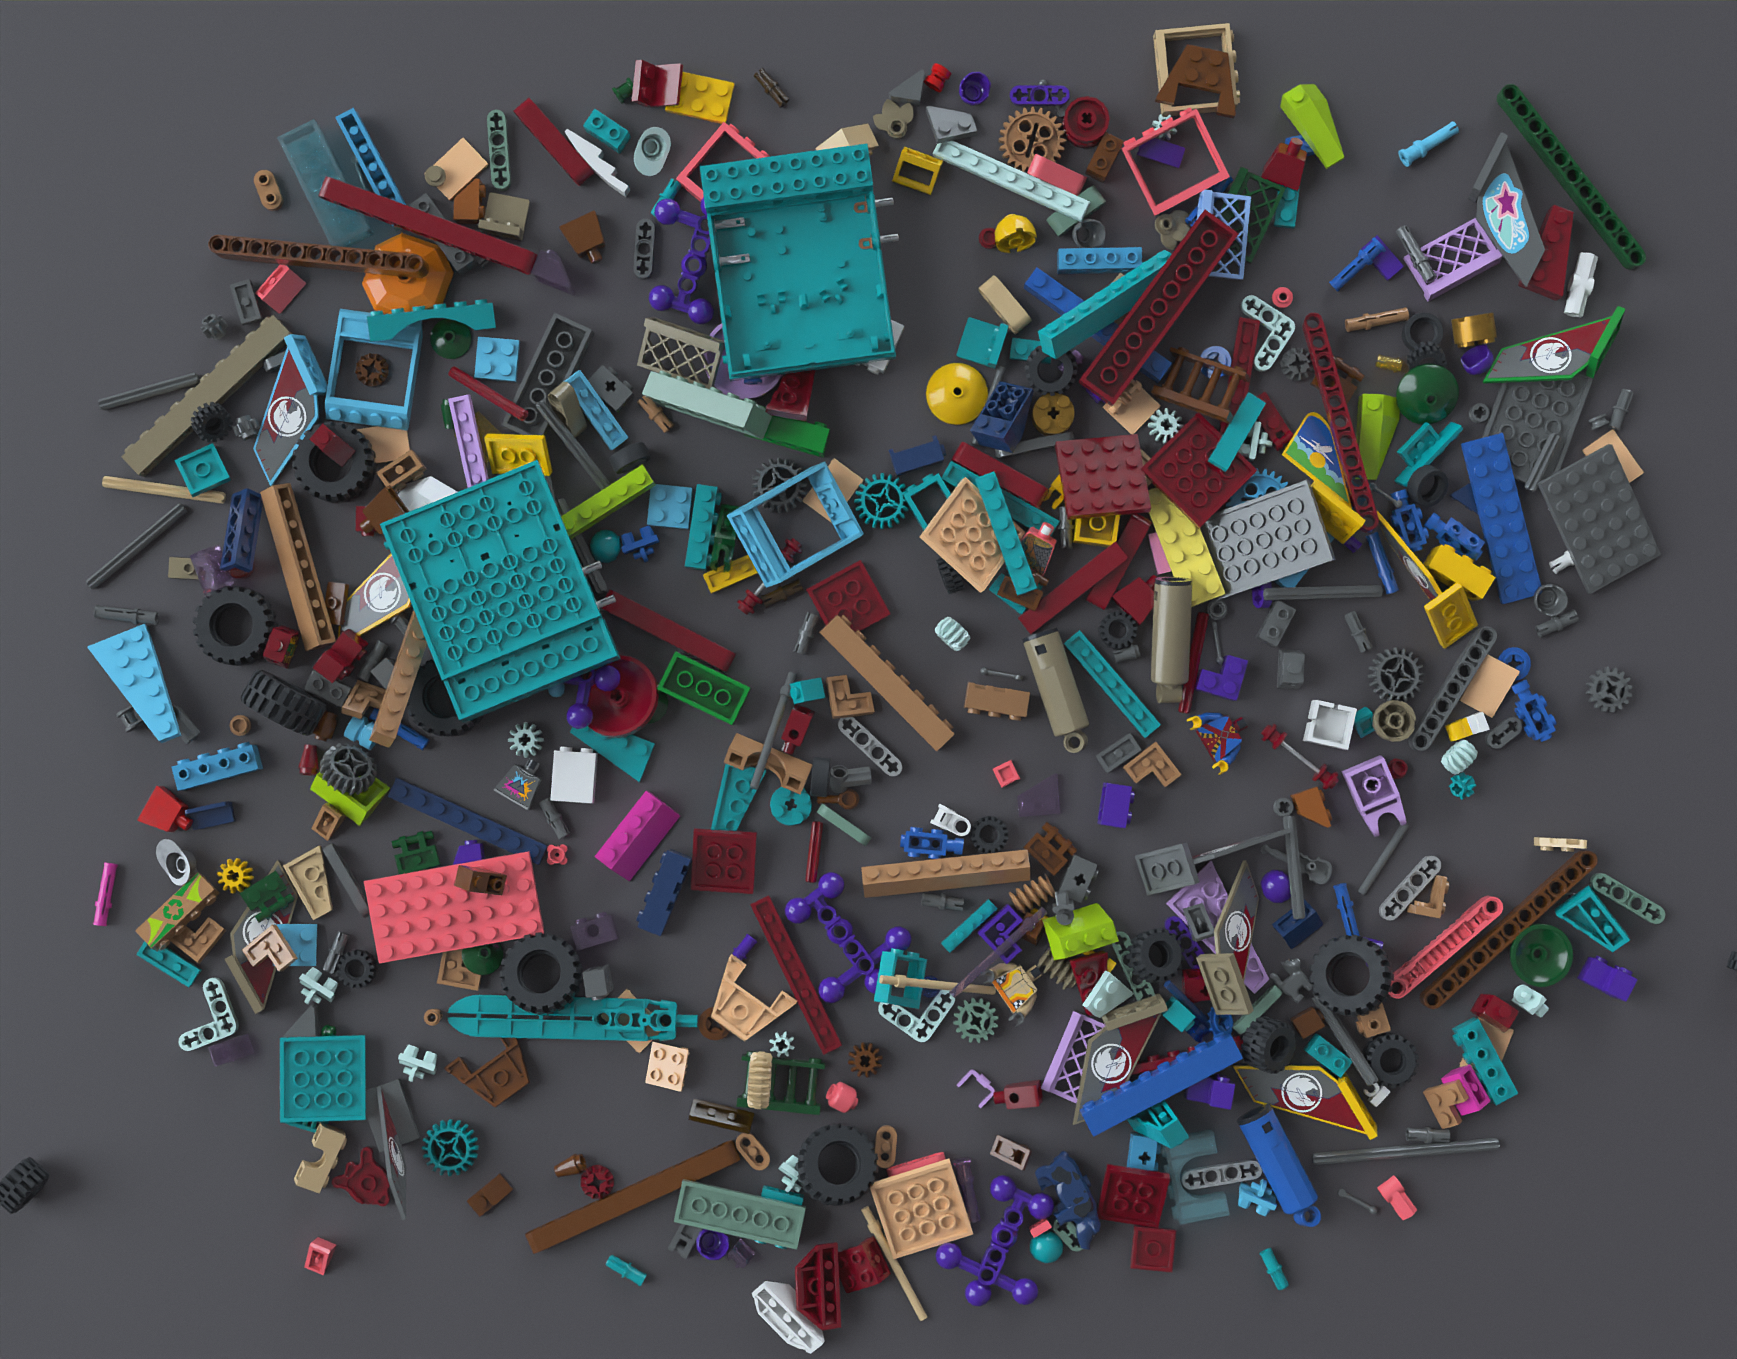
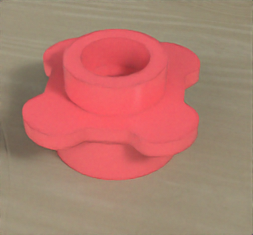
M551 844L547 847V863L549 865H554L555 863L565 865L567 863L566 845L554 846Z

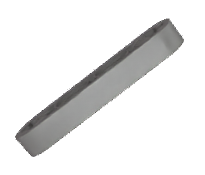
M854 717L840 718L838 722L840 731L887 775L897 776L902 771L901 762ZM844 719L846 721L851 719L853 721L851 725L855 729L857 726L861 728L854 734L853 738L849 735L852 733L850 729L844 730L842 728L844 726L842 723ZM866 733L869 740L865 745H860L857 742L858 734ZM881 747L884 751L883 757L875 759L872 756L873 748ZM887 754H889L891 758L888 760L891 763H898V771L890 773L888 771L889 766L886 763L882 766L879 762L883 761Z
M1430 855L1425 856L1380 905L1379 914L1383 919L1395 920L1440 871L1441 861L1439 858ZM1434 860L1435 862L1433 865L1435 866V869L1430 868L1425 872L1429 874L1428 877L1423 872L1419 871L1420 868L1422 870H1425L1428 867V864L1426 863L1427 861ZM1416 874L1422 877V883L1419 886H1414L1411 881L1412 877ZM1400 890L1408 892L1409 896L1406 901L1402 902L1398 899V892ZM1392 899L1401 905L1400 908L1395 906L1392 909L1393 915H1385V907H1392L1394 904L1391 902Z
M1247 1159L1185 1170L1181 1175V1182L1185 1188L1194 1190L1257 1179L1261 1176L1262 1169L1257 1160ZM1250 1164H1253L1255 1167H1258L1257 1170H1254L1253 1175L1250 1173V1171L1243 1172L1245 1176L1241 1177L1242 1171L1239 1167L1240 1165H1242L1243 1169H1249ZM1229 1167L1237 1169L1236 1177L1228 1178L1226 1176V1171ZM1210 1170L1215 1171L1217 1174V1178L1212 1182L1207 1181L1205 1178L1206 1173ZM1198 1172H1201V1178L1204 1183L1200 1184V1180L1197 1179L1193 1180V1184L1190 1185L1185 1179H1188L1189 1174L1193 1177H1200Z

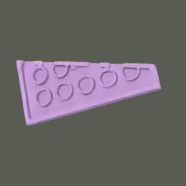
M1210 860L1197 872L1199 883L1182 887L1166 903L1186 925L1187 922L1183 909L1203 903L1215 929L1228 898L1223 883ZM1214 936L1203 939L1202 941L1216 954ZM1251 943L1244 984L1255 994L1269 978Z

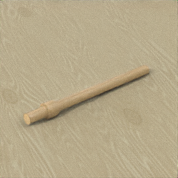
M881 975L879 978L880 984L894 985L898 988L909 986L994 995L996 992L994 986L906 978L905 975Z
M869 1206L862 1208L861 1211L868 1222L867 1226L870 1232L874 1233L919 1320L926 1319L927 1315L898 1260L893 1259L879 1220L875 1219Z

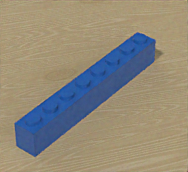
M1037 267L1024 284V290L1061 316L1084 302L1080 297ZM1112 322L1091 337L1105 346L1119 325ZM1153 351L1139 371L1158 384L1172 363L1156 351Z
M1228 1032L1218 1033L1213 1037L1212 1041L1199 1043L1191 1052H1182L1170 1063L1168 1061L1163 1062L1157 1066L1158 1069L1140 1074L1138 1076L1139 1079L1120 1085V1089L1104 1093L1101 1099L1085 1103L1079 1111L1093 1137L1243 1059L1233 1037Z

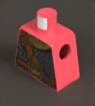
M1043 522L1039 530L1031 527L1020 540L1030 569L1041 573L1042 576L1048 567L1057 542L1056 539L1050 536L1054 527L1047 522Z

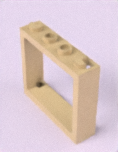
M1230 24L1155 30L1153 39L1159 91L1168 78L1165 41L1221 36L1222 50L1227 52L1229 57L1236 109L1238 103H1240V91H1236L1238 71L1234 70L1236 51L1232 50L1231 42H1234L1233 30H1230ZM1218 102L1176 107L1160 103L1161 115L1163 117H1167L1169 114L1171 116H1178L1180 112L1190 107L1192 111L1197 109L1199 113L1216 112Z

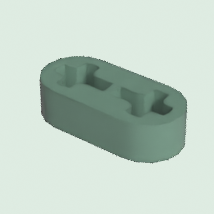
M1054 1219L1053 1229L1071 1250L1081 1251L1080 1245H1072L1073 1240L1070 1237L1073 1234L1077 1238L1076 1225L1072 1221L1067 1222L1066 1227L1069 1231L1066 1233L1062 1228L1057 1229L1059 1227L1058 1221Z

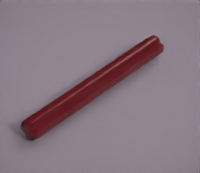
M451 367L448 372L450 377L519 420H526L528 411L457 367Z
M1198 612L1189 655V680L1186 684H1183L1182 700L1178 709L1179 712L1185 714L1190 713L1209 614L1204 612Z

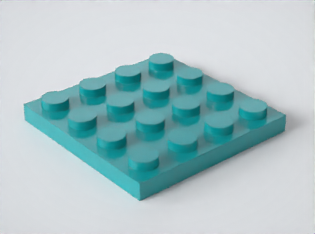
M366 1035L280 1037V1123L366 1120Z

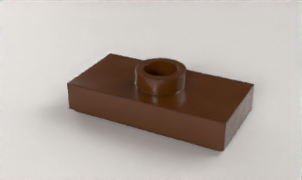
M328 582L325 605L331 624L344 625L349 590L348 584Z

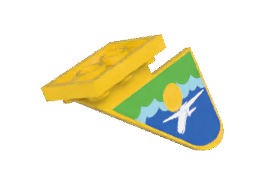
M1310 412L1301 422L1282 455L1314 480L1311 487L1325 529L1339 542L1344 544L1362 527L1366 520L1352 510L1330 426L1321 415Z

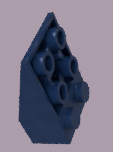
M999 381L970 430L978 444L1013 453L1023 436L1034 390Z

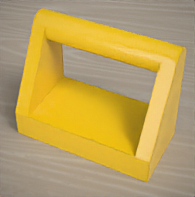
M904 147L892 182L931 195L943 160ZM904 161L933 171L930 185L928 186L900 176Z

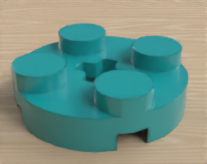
M780 787L773 793L770 807L777 821L785 825H796L807 819L811 812L812 802L810 795L804 788L800 795ZM794 799L797 807L792 808L791 811L787 810L788 806L785 805V802Z

